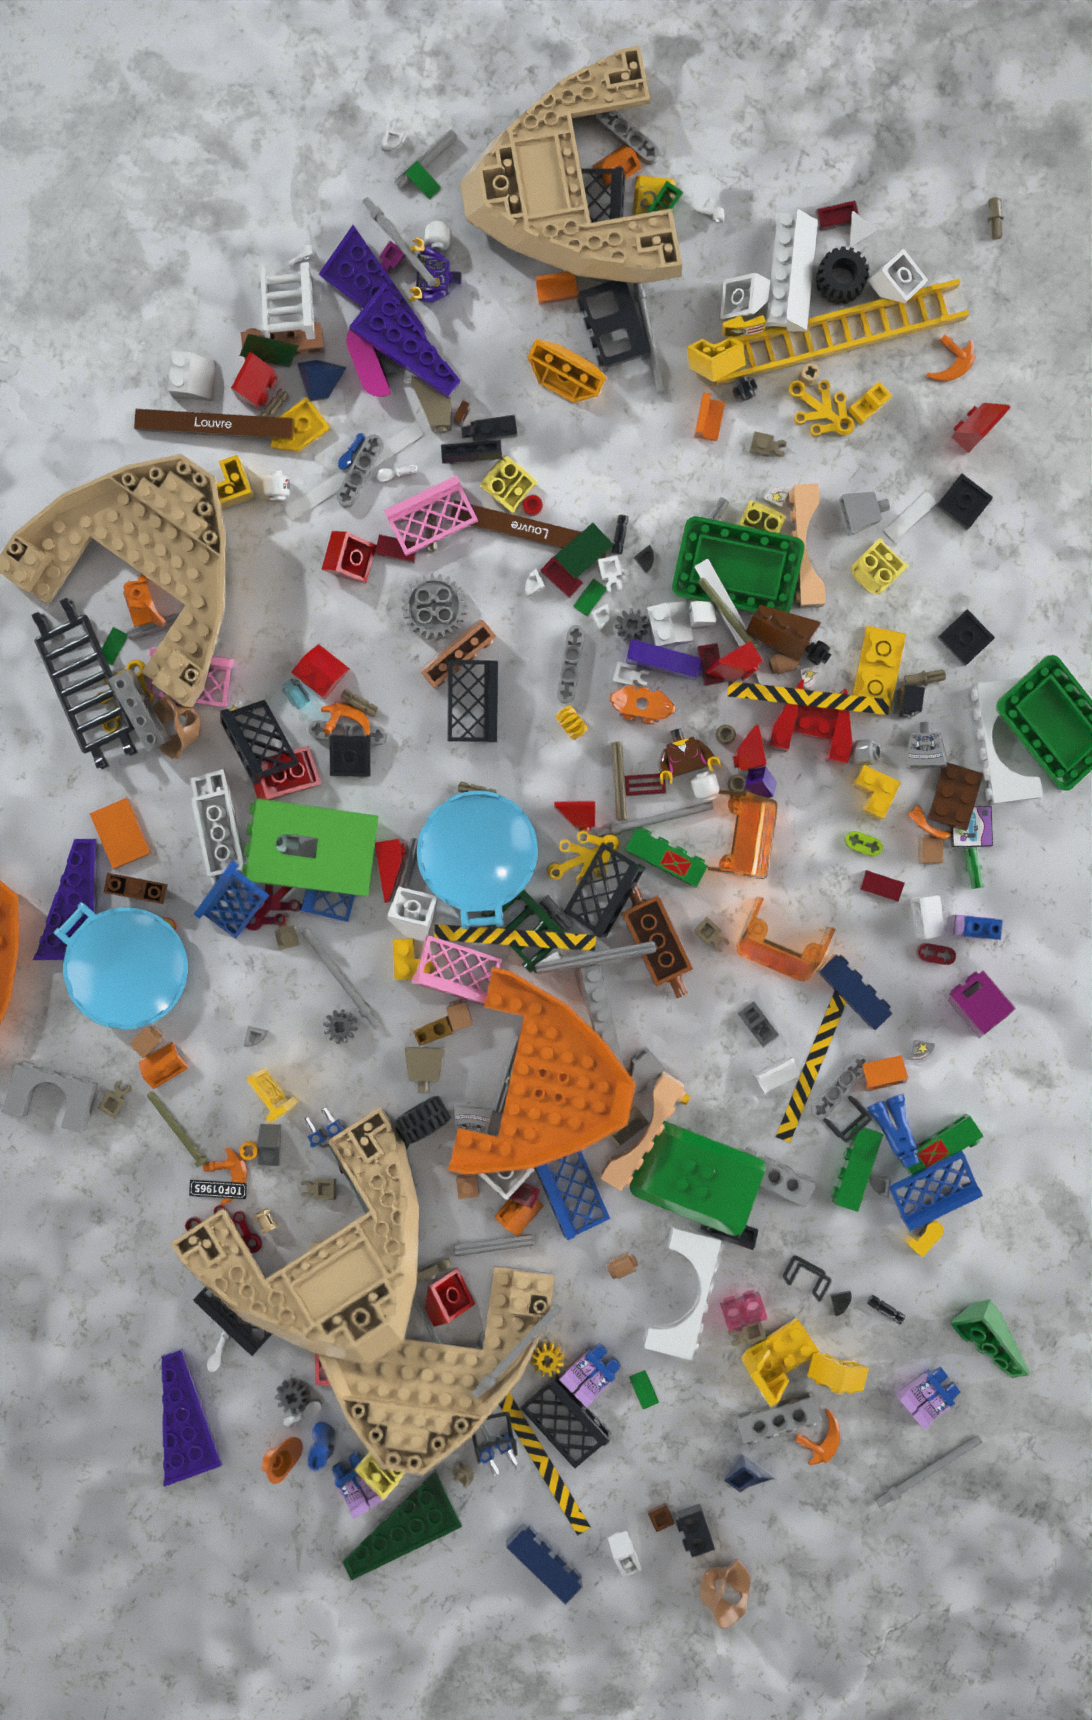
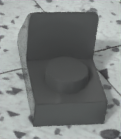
M260 1124L257 1147H259L258 1165H280L281 1124Z

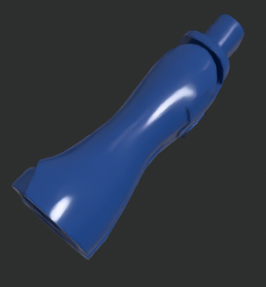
M904 1094L896 1095L887 1099L886 1102H877L867 1107L871 1116L882 1129L892 1151L898 1157V1161H902L904 1168L918 1164L919 1160L916 1155L918 1150L908 1123ZM886 1105H887V1107H888V1109H889V1111H890V1113H891V1115H892V1118H893V1120H894V1122H895L896 1127H897L898 1130L895 1129V1127L893 1126V1124H892V1122H891V1119H890V1117H889V1114H888Z
M318 1422L312 1430L314 1443L308 1455V1466L312 1471L323 1468L327 1460L334 1453V1445L331 1443L335 1440L336 1433L334 1428L325 1422Z

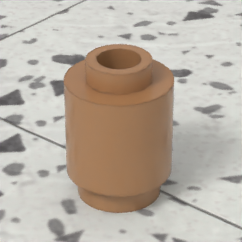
M783 653L769 658L772 674L777 673L779 675L797 670V665H800V660L796 661Z
M629 1252L610 1260V1263L607 1264L608 1271L613 1279H620L636 1272V1267L638 1266L634 1254L630 1256Z

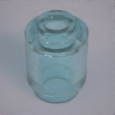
M290 679L283 684L282 692L297 710L311 701L308 698L309 694L298 679L295 681Z

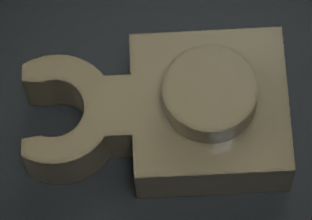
M754 431L749 453L769 457L770 452H773L776 456L783 457L785 452L779 451L778 446L785 447L787 442L784 440L774 442V435Z
M284 913L287 917V924L283 927L279 926L280 929L274 931L279 950L300 945L295 925L290 927L288 925L290 922L288 913Z
M708 917L693 930L707 945L713 942L714 948L718 952H722L718 946L720 941H724L727 945L729 944L728 939L718 935L722 930Z
M122 1080L115 1083L114 1092L111 1090L107 1091L97 1107L114 1119L127 1101L122 1098L123 1095L128 1094L131 1090L130 1085L126 1087L125 1091L120 1089Z
M336 1178L314 1179V1184L309 1180L301 1182V1185H307L309 1188L308 1192L301 1193L303 1197L314 1193V1199H336Z
M449 1257L417 1270L419 1282L422 1280L429 1282L436 1278L438 1272L451 1268L452 1263Z
M760 1318L740 1323L741 1330L730 1329L728 1331L729 1336L737 1335V1339L731 1341L732 1346L739 1345L742 1340H745L746 1344L749 1345L766 1339Z
M457 1461L452 1470V1475L455 1476L453 1480L461 1482L463 1487L466 1488L474 1478L473 1469L468 1464H461Z

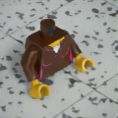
M682 728L672 730L670 733L673 743L667 744L665 749L661 751L658 762L660 784L663 785L664 779H669L670 784H672V777L700 770L709 766L710 771H714L712 765L717 764L720 768V760L714 756L710 748L702 741L694 737L685 739Z

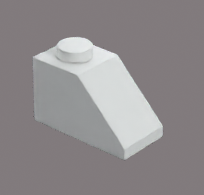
M694 601L690 603L688 612L691 629L716 624V619H719V611L717 607H714V602Z
M627 1530L616 1532L611 1537H608L614 1561L622 1576L626 1577L641 1571L640 1561Z

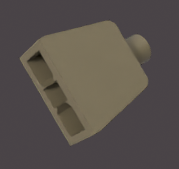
M405 1048L409 1081H418V1093H430V1082H438L445 1048Z

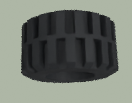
M841 246L840 250L834 248L832 252L829 251L825 258L822 259L816 273V283H818V291L822 290L821 296L823 298L825 296L828 297L827 301L835 300V304L843 301V304H847L849 300L851 302L854 301L862 293L869 278V264H865L867 261L865 256L860 257V251L855 253L853 251L854 248L850 247L849 250H846V246ZM836 268L848 270L853 277V281L849 283L838 282L833 277L832 270Z
M433 1096L399 1116L395 1124L407 1144H412L443 1127L449 1122L451 1116L440 1097Z

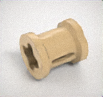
M814 363L806 364L800 373V381L807 387L814 385L820 374V368Z
M269 1207L253 1216L254 1219H257L262 1229V1235L278 1226L277 1223H274L269 1213Z

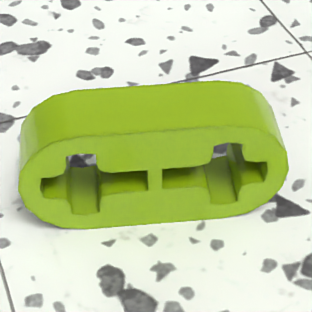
M858 831L849 832L844 839L845 845L848 848L868 856H877L883 850V844L879 839ZM857 835V840L862 841V844L855 843L853 846L849 838ZM875 842L878 850L870 852L871 848L865 846V844H873Z

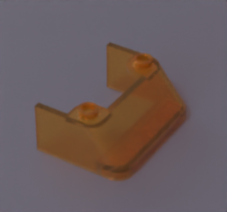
M719 790V794L730 797L728 808L732 814L736 815L731 854H725L720 859V868L708 866V871L765 879L769 874L778 814L776 800L748 792Z
M756 897L736 944L738 954L798 981L809 980L824 958L835 928L827 927L820 944L810 943L805 947L802 954L765 939L768 926L765 921L756 917L764 898Z

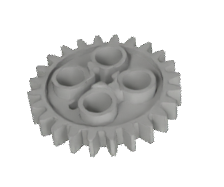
M431 573L430 579L423 575L422 582L416 578L417 585L409 584L411 592L405 591L408 598H402V601L407 604L401 607L403 611H407L403 617L406 619L410 618L407 621V625L414 624L412 631L415 632L419 629V636L426 633L427 639L431 637V634H434L435 639H438L439 634L446 638V631L453 634L452 627L459 629L457 622H464L460 615L466 614V611L462 608L466 607L467 603L461 602V600L466 598L465 594L459 595L462 588L458 587L455 589L456 581L450 584V578L447 576L445 580H442L441 574L438 575L437 579L434 578L433 573ZM443 591L449 593V597L446 600L438 598V595ZM427 593L429 598L427 601L422 602L418 599L419 595ZM433 602H436L438 606L435 611L429 607L433 605ZM452 604V607H445L442 605ZM417 606H427L421 609L416 608ZM447 611L450 613V618L442 620L439 618L440 614ZM422 613H429L430 619L423 622L420 620Z

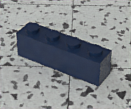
M833 954L816 971L871 1029L876 1030L893 1014L889 1010L891 1006L883 998L880 1000L875 995L877 991L870 984L866 986L861 981L862 975L855 969L852 971L847 966L849 962L841 954L839 956Z
M522 1523L506 1540V1548L566 1605L583 1587L582 1575L575 1568L571 1569L561 1554L556 1555L552 1551V1546L546 1540L542 1541L532 1526L529 1525L527 1527Z

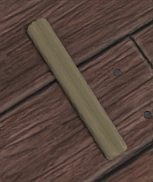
M616 741L611 744L617 821L627 820L623 745L622 742Z

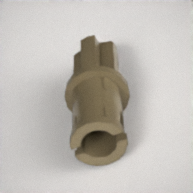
M1000 197L988 200L989 217L987 220L990 222V238L992 240L1002 237V220L1004 216L1001 211L1002 199Z
M941 669L931 672H925L924 670L922 673L904 676L905 685L927 686L928 683L946 680V673Z

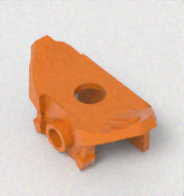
M141 573L138 581L126 582L123 586V594L134 627L150 623L164 627L166 620L158 613L153 604L147 586L148 578Z
M627 685L610 694L609 702L619 711V715L623 716L624 720L635 721V718L643 719L642 723L654 725L655 722L668 718L675 712V705L659 690L650 692L651 689L639 687V689H634V685ZM639 698H645L648 701L646 709H639L637 707L636 701Z

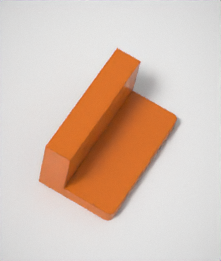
M625 144L592 166L593 169L623 167L626 171L625 179L642 168L635 151ZM604 174L601 177L605 187L611 183L612 174Z
M566 271L536 277L539 304L578 298L576 275Z
M703 392L694 437L717 441L725 402L710 399L711 394Z
M173 1042L138 1063L143 1079L153 1089L188 1069L187 1063L178 1055Z
M901 1055L862 1065L866 1078L865 1087L867 1092L906 1083L908 1080Z
M509 1199L494 1217L505 1229L519 1236L544 1205L536 1200L531 1209Z

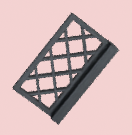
M581 168L582 174H590L594 179L586 188L584 187L585 193L593 200L588 205V210L595 203L602 210L595 219L590 216L591 223L597 222L604 214H606L609 220L622 218L624 214L626 174L624 168ZM604 174H612L611 183L604 188L598 180ZM597 182L603 191L594 199L588 190ZM606 193L610 197V204L603 209L597 201Z
M448 660L447 741L497 742L498 661ZM453 664H461L466 669L459 678L453 674ZM476 664H484V673L477 678L470 670ZM468 672L476 680L469 688L460 681ZM457 683L466 690L459 698L452 693L453 687ZM477 683L484 688V693L479 698L470 691ZM467 693L476 700L468 709L460 701ZM457 703L466 710L458 719L452 714V708ZM479 703L483 707V714L477 719L470 711ZM469 713L475 722L467 729L460 720ZM458 723L465 732L460 737H452V728ZM479 724L483 728V737H475L470 731Z
M265 699L230 712L228 708L220 711V723L253 785L261 783L262 778L299 765L296 755ZM261 707L265 710L264 717L253 714L256 709ZM244 715L248 718L245 723L237 721L235 717ZM251 718L261 721L259 728L248 725ZM264 723L273 725V731L263 730ZM246 729L256 732L254 739L245 737L244 732ZM259 734L270 737L267 744L257 741ZM273 738L283 743L281 748L270 745ZM254 745L265 748L262 755L253 752ZM267 750L277 752L276 759L266 757ZM281 754L289 756L292 761L284 763L279 761ZM265 761L273 764L271 769L263 771L261 764Z
M602 843L564 912L592 930L593 934L599 938L607 937L646 867L635 863L606 843ZM604 850L610 852L611 862L603 863L601 855ZM624 861L629 864L627 871L619 874L617 862ZM613 864L615 875L606 877L604 866ZM600 867L602 879L594 881L592 871L594 868ZM616 878L618 886L616 890L610 891L607 880ZM603 881L606 893L597 895L594 883ZM590 884L593 896L584 898L582 889L585 885ZM606 895L608 904L605 908L600 909L598 897ZM593 898L596 910L587 912L585 900ZM576 902H581L583 913L576 914L571 910ZM597 912L598 922L594 926L589 922L588 914Z
M204 1287L193 1301L246 1352L253 1356L272 1333L268 1332L266 1334L264 1330V1337L258 1343L252 1338V1329H258L259 1327L252 1326L250 1323L249 1326L241 1327L237 1323V1314L235 1312L226 1313L222 1309V1301L219 1298L211 1299L205 1293L208 1289ZM214 1301H220V1306ZM229 1315H235V1321Z
M556 1373L545 1386L521 1405L520 1409L575 1469L602 1445L608 1444L612 1433L589 1408H586L578 1400L574 1392L572 1393L559 1380L560 1376ZM548 1389L555 1394V1401L543 1400L544 1393ZM531 1404H540V1414L532 1413L527 1407ZM543 1405H555L554 1415L543 1414ZM557 1406H565L569 1410V1416L557 1415ZM543 1419H554V1429L545 1428L542 1424ZM557 1420L568 1421V1430L557 1429ZM571 1421L580 1422L583 1425L582 1431L571 1430ZM556 1434H567L568 1444L559 1443L556 1440ZM571 1435L582 1436V1445L570 1444ZM585 1436L594 1437L597 1443L594 1446H586ZM570 1449L582 1450L581 1457L575 1461L570 1455Z

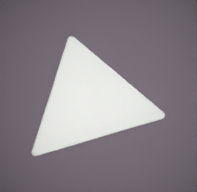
M852 211L850 247L878 231L875 226L854 211Z

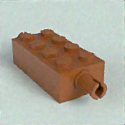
M636 884L634 888L635 893L632 892L630 895V900L633 904L631 905L632 908L621 912V915L635 944L655 942L656 952L641 955L654 985L657 987L665 982H670L676 998H680L682 995L679 988L683 995L688 994L681 976L693 970V967L659 895L649 900L643 899Z

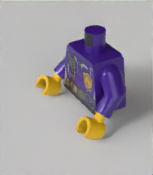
M415 238L412 241L417 244V247L412 246L410 250L412 252L420 251L417 258L436 280V284L430 287L417 271L416 286L408 291L415 296H411L409 300L410 302H415L418 299L421 302L433 304L449 294L450 284H461L462 272L450 271V261L445 256L424 244L421 238Z

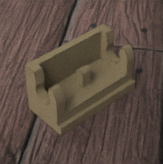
M635 1105L630 1109L627 1125L608 1135V1138L616 1148H619L647 1126L649 1122Z

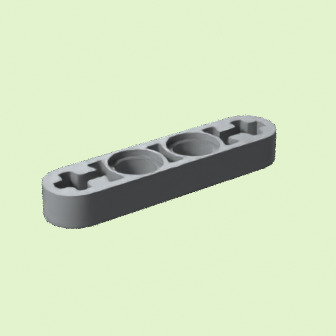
M617 111L604 112L603 114L609 113L608 118L604 117L603 119L601 118L602 113L596 114L597 123L622 145L625 144L633 149L641 161L647 165L657 162L659 158V148ZM617 124H622L626 130L618 133L614 128ZM632 137H638L641 142L639 145L633 146L629 140ZM651 151L654 152V155H653V156H651V155H650L649 157L646 156V155H647V152H649V153H650Z
M372 434L365 439L337 492V500L341 506L350 507L355 503L383 449V441L378 435ZM375 440H377V444L379 445V447L373 448L371 452L374 455V457H372V455L364 451L367 450L369 452L371 449V445L369 442H374ZM362 457H368L370 464L367 467H362L359 465V460ZM352 475H359L361 482L357 485L351 484L350 477ZM346 485H348L351 489H354L356 491L353 492V490H351L349 493L351 499L343 502V498L341 495L347 494L349 489L346 487Z
M578 625L570 627L566 636L557 690V698L564 704L572 702L576 692L585 638L583 628ZM575 630H578V633L582 635L577 638L576 645H581L580 648L575 645L568 646V643H573V636L570 633H574ZM571 649L578 652V658L575 660H570L567 657V652ZM567 669H572L575 672V677L571 680H567L563 676L564 671ZM562 682L567 684L574 683V687L569 685V693L572 696H568L567 699H563V695H560V692L565 691V685H561Z
M313 721L308 728L310 735L315 739L330 740L324 732H319V735H316V732L313 731V728H317L318 724L324 729L327 721ZM340 722L335 724V726L343 728V735H352L356 728H360L364 732L363 736H366L360 724ZM370 726V734H376L377 731H380L383 735V738H380L379 741L371 737V745H382L386 742L387 733L382 727Z
M857 1054L847 1062L812 1103L811 1113L818 1119H824L834 1110L864 1075L863 1068L861 1067L855 1070L858 1072L857 1076L848 1068L851 1066L854 1069L857 1066L855 1062L857 1059H864L863 1064L869 1063V1059L866 1056ZM845 1073H849L852 1076L851 1083L847 1085L841 1081V1077ZM833 1088L839 1091V1096L835 1100H831L828 1097L829 1090ZM823 1097H825V1099L828 1102L832 1103L831 1106H829L828 1104L824 1106L823 1109L825 1110V1112L823 1114H816V1106H822L825 1103L822 1100Z

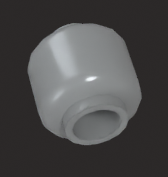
M873 739L856 740L851 749L850 758L858 766L874 765L881 757V748Z

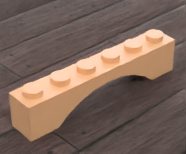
M818 483L798 484L793 486L792 491H789V503H792L793 511H790V523H794V531H791V536L800 538L805 545L797 580L798 591H795V603H798L799 608L823 607L826 604L825 583L814 571L806 548L808 524L813 512L820 504Z
M664 1071L662 1072L653 1087L654 1109L645 1133L629 1149L611 1156L601 1172L600 1179L622 1191L624 1186L628 1187L633 1179L631 1174L634 1169L638 1170L644 1161L642 1156L645 1152H650L654 1145V1142H652L655 1135L659 1136L664 1128V1120L672 1116L675 1110L673 1105L676 1101L680 1102L686 1092L683 1090L684 1083Z

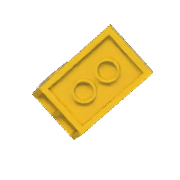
M796 1317L768 1335L766 1339L747 1349L742 1355L741 1360L766 1401L772 1407L778 1403L789 1383L786 1374L813 1356V1352L819 1353V1350Z

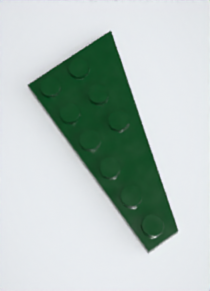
M436 1469L343 1559V1565L351 1581L462 1527L461 1520Z

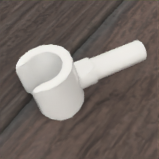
M720 207L714 210L697 209V213L714 216V222H724V210Z
M310 245L302 246V254L288 262L289 266L291 267L302 260L313 259V248Z

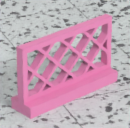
M457 476L384 510L406 556L478 522ZM457 492L460 493L462 497L460 505L449 502L451 495ZM440 502L445 504L441 514L431 511L434 503ZM448 505L458 508L455 518L444 515ZM461 510L469 512L472 517L465 522L458 520ZM416 512H426L424 522L413 519ZM430 514L440 517L437 527L426 524ZM443 518L453 521L451 529L444 530L440 528ZM401 519L409 521L405 531L397 529L395 522ZM411 523L422 526L419 536L408 533ZM425 527L435 530L432 538L422 537ZM407 536L417 539L415 546L409 549L404 544Z
M150 648L149 656L152 657L157 648ZM212 657L210 668L214 670L208 672L207 678L210 677L216 686L209 692L204 688L203 692L205 695L197 699L195 703L227 707L231 667H233L234 659ZM217 670L226 671L225 679L221 683H218L212 675ZM148 677L147 688L148 691L152 692L153 680ZM217 688L223 693L222 702L214 701L210 695ZM163 691L161 693L152 692L153 696L163 698L167 695Z
M427 936L412 983L485 1006L487 992L481 991L478 982L486 978L488 983H490L492 971L487 973L483 963L488 960L496 962L494 968L500 969L502 959ZM431 942L437 943L441 952L432 956L429 950ZM453 948L456 949L460 957L451 962L446 951ZM443 954L448 964L439 968L434 958ZM470 954L474 955L478 962L472 967H469L465 960V957ZM462 960L466 970L457 974L453 964ZM429 961L432 962L436 970L431 974L423 972L425 963ZM480 966L484 976L476 980L471 970ZM447 967H450L454 975L449 980L444 979L441 973ZM468 972L472 983L465 986L459 977Z

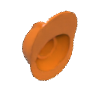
M290 1437L281 1443L279 1447H273L265 1453L261 1469L267 1474L269 1482L273 1484L282 1482L298 1462L303 1451V1444L299 1438Z

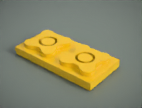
M866 626L852 695L890 699L889 713L891 712L906 638L905 633Z

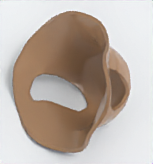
M165 695L153 708L162 724H166L175 718L174 726L177 734L169 736L171 741L158 748L169 759L176 761L186 747L198 740L200 736V718L194 708L174 703L169 695ZM179 715L186 718V725L184 727L180 724Z
M735 1558L729 1566L712 1567L702 1577L700 1600L712 1612L718 1627L721 1629L734 1625L745 1614L750 1588V1574L746 1567ZM722 1579L719 1588L716 1589V1581ZM725 1581L741 1594V1599L737 1604L728 1603L722 1598L725 1591Z

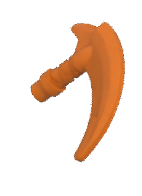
M944 334L939 341L944 344L945 348L947 347L953 352L957 358L954 364L947 370L926 374L928 378L937 381H951L961 377L971 368L976 358L973 355V343L971 340L966 348L960 349L951 338Z
M334 701V704L321 708V712H329L331 714V718L326 722L323 729L325 734H331L336 727L337 720L341 716L355 720L362 726L366 736L370 734L368 718L359 708L349 703Z
M915 805L912 808L913 813L909 812L908 816L918 824L917 827L941 839H948L951 836L949 830L941 831L927 824L923 815L924 812L919 805Z
M228 1147L225 1148L228 1155L226 1161L203 1163L204 1172L229 1169L232 1182H246L247 1167L245 1160ZM224 1198L220 1204L225 1205L233 1199Z
M825 1409L828 1417V1432L820 1445L813 1443L806 1436L798 1433L794 1437V1441L799 1443L800 1446L813 1451L814 1457L808 1461L809 1465L819 1464L823 1461L826 1464L838 1449L840 1429L836 1418L829 1409Z

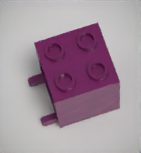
M975 971L967 978L964 986L958 984L951 990L948 1002L980 1039L1007 1018L1016 1008L984 971H981L979 974ZM977 982L983 986L969 998H966L963 994Z

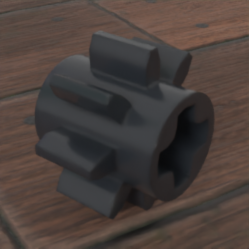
M745 376L734 382L736 387L733 388L732 392L735 399L740 397L743 402L756 395L754 391L757 390L758 386L755 379L749 380L748 376Z
M820 640L816 644L812 642L806 649V652L809 653L807 659L818 666L821 662L825 664L831 657V654L828 653L831 648Z

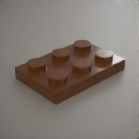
M947 762V768H941L927 819L966 831L984 773Z

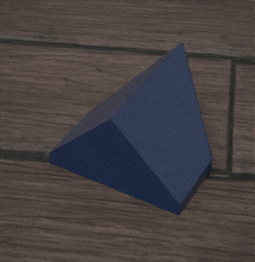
M320 360L299 362L297 365L309 402L328 399L347 367Z
M742 1454L724 1481L741 1493L748 1487L775 1478Z

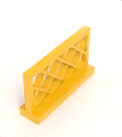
M265 1068L246 1078L271 1112L265 1117L270 1124L299 1103L294 1096L289 1100L286 1098Z

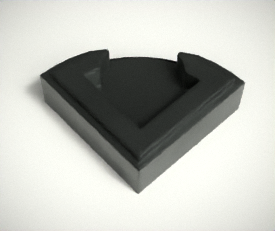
M650 545L634 556L635 561L645 573L651 569L654 561L653 549Z
M850 1290L830 1295L835 1316L843 1314L849 1306L852 1298Z

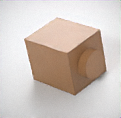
M924 835V838L918 839L919 863H943V839L933 835Z
M461 999L449 1002L450 1006L446 1009L453 1031L472 1026L473 1021L467 1001L462 1002Z
M147 1026L129 1044L142 1058H145L164 1041L161 1037L163 1034L157 1027Z
M478 1174L457 1175L458 1199L479 1197Z

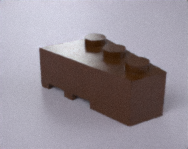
M760 605L752 616L746 632L750 636L799 661L814 639L821 622Z

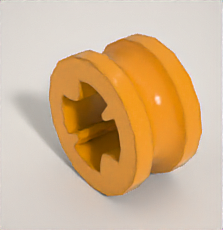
M247 1141L240 1147V1156L245 1160H252L258 1155L259 1147H257L254 1141ZM246 1145L247 1147H250L251 1145L254 1148L252 1150V1152L254 1153L252 1156L251 1154H245Z

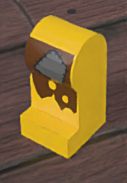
M933 1220L923 1225L922 1230L914 1238L908 1235L904 1242L923 1258L942 1237L944 1232L943 1226L936 1220Z

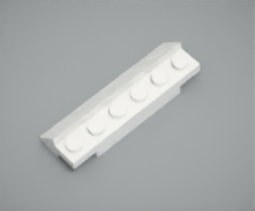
M797 209V213L777 212L766 326L787 327V331L807 332L818 220Z
M225 769L190 778L194 797L191 800L208 877L212 878L213 885L232 861L239 865L237 868L239 873H241L242 865L245 864ZM235 879L237 886H242V883Z

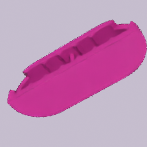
M349 330L346 343L363 388L369 394L376 397H385L392 394L376 348Z

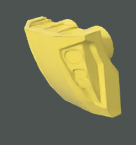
M503 456L484 477L480 488L484 489L513 514L519 503L538 482L508 456Z
M749 500L739 525L779 533L786 516L766 505Z
M881 537L851 566L854 578L868 592L880 595L909 566L882 542L883 539Z
M370 1452L355 1468L359 1476L383 1500L396 1487L405 1473L382 1469Z

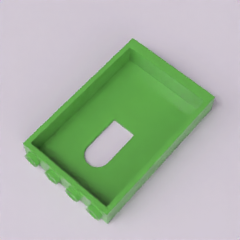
M255 799L254 803H250L249 815H252V822L247 825L246 835L250 837L249 844H245L244 856H247L246 864L242 865L241 874L256 883L368 896L378 822L377 815L264 799ZM283 834L318 838L316 857L308 858L282 854L276 847V841Z

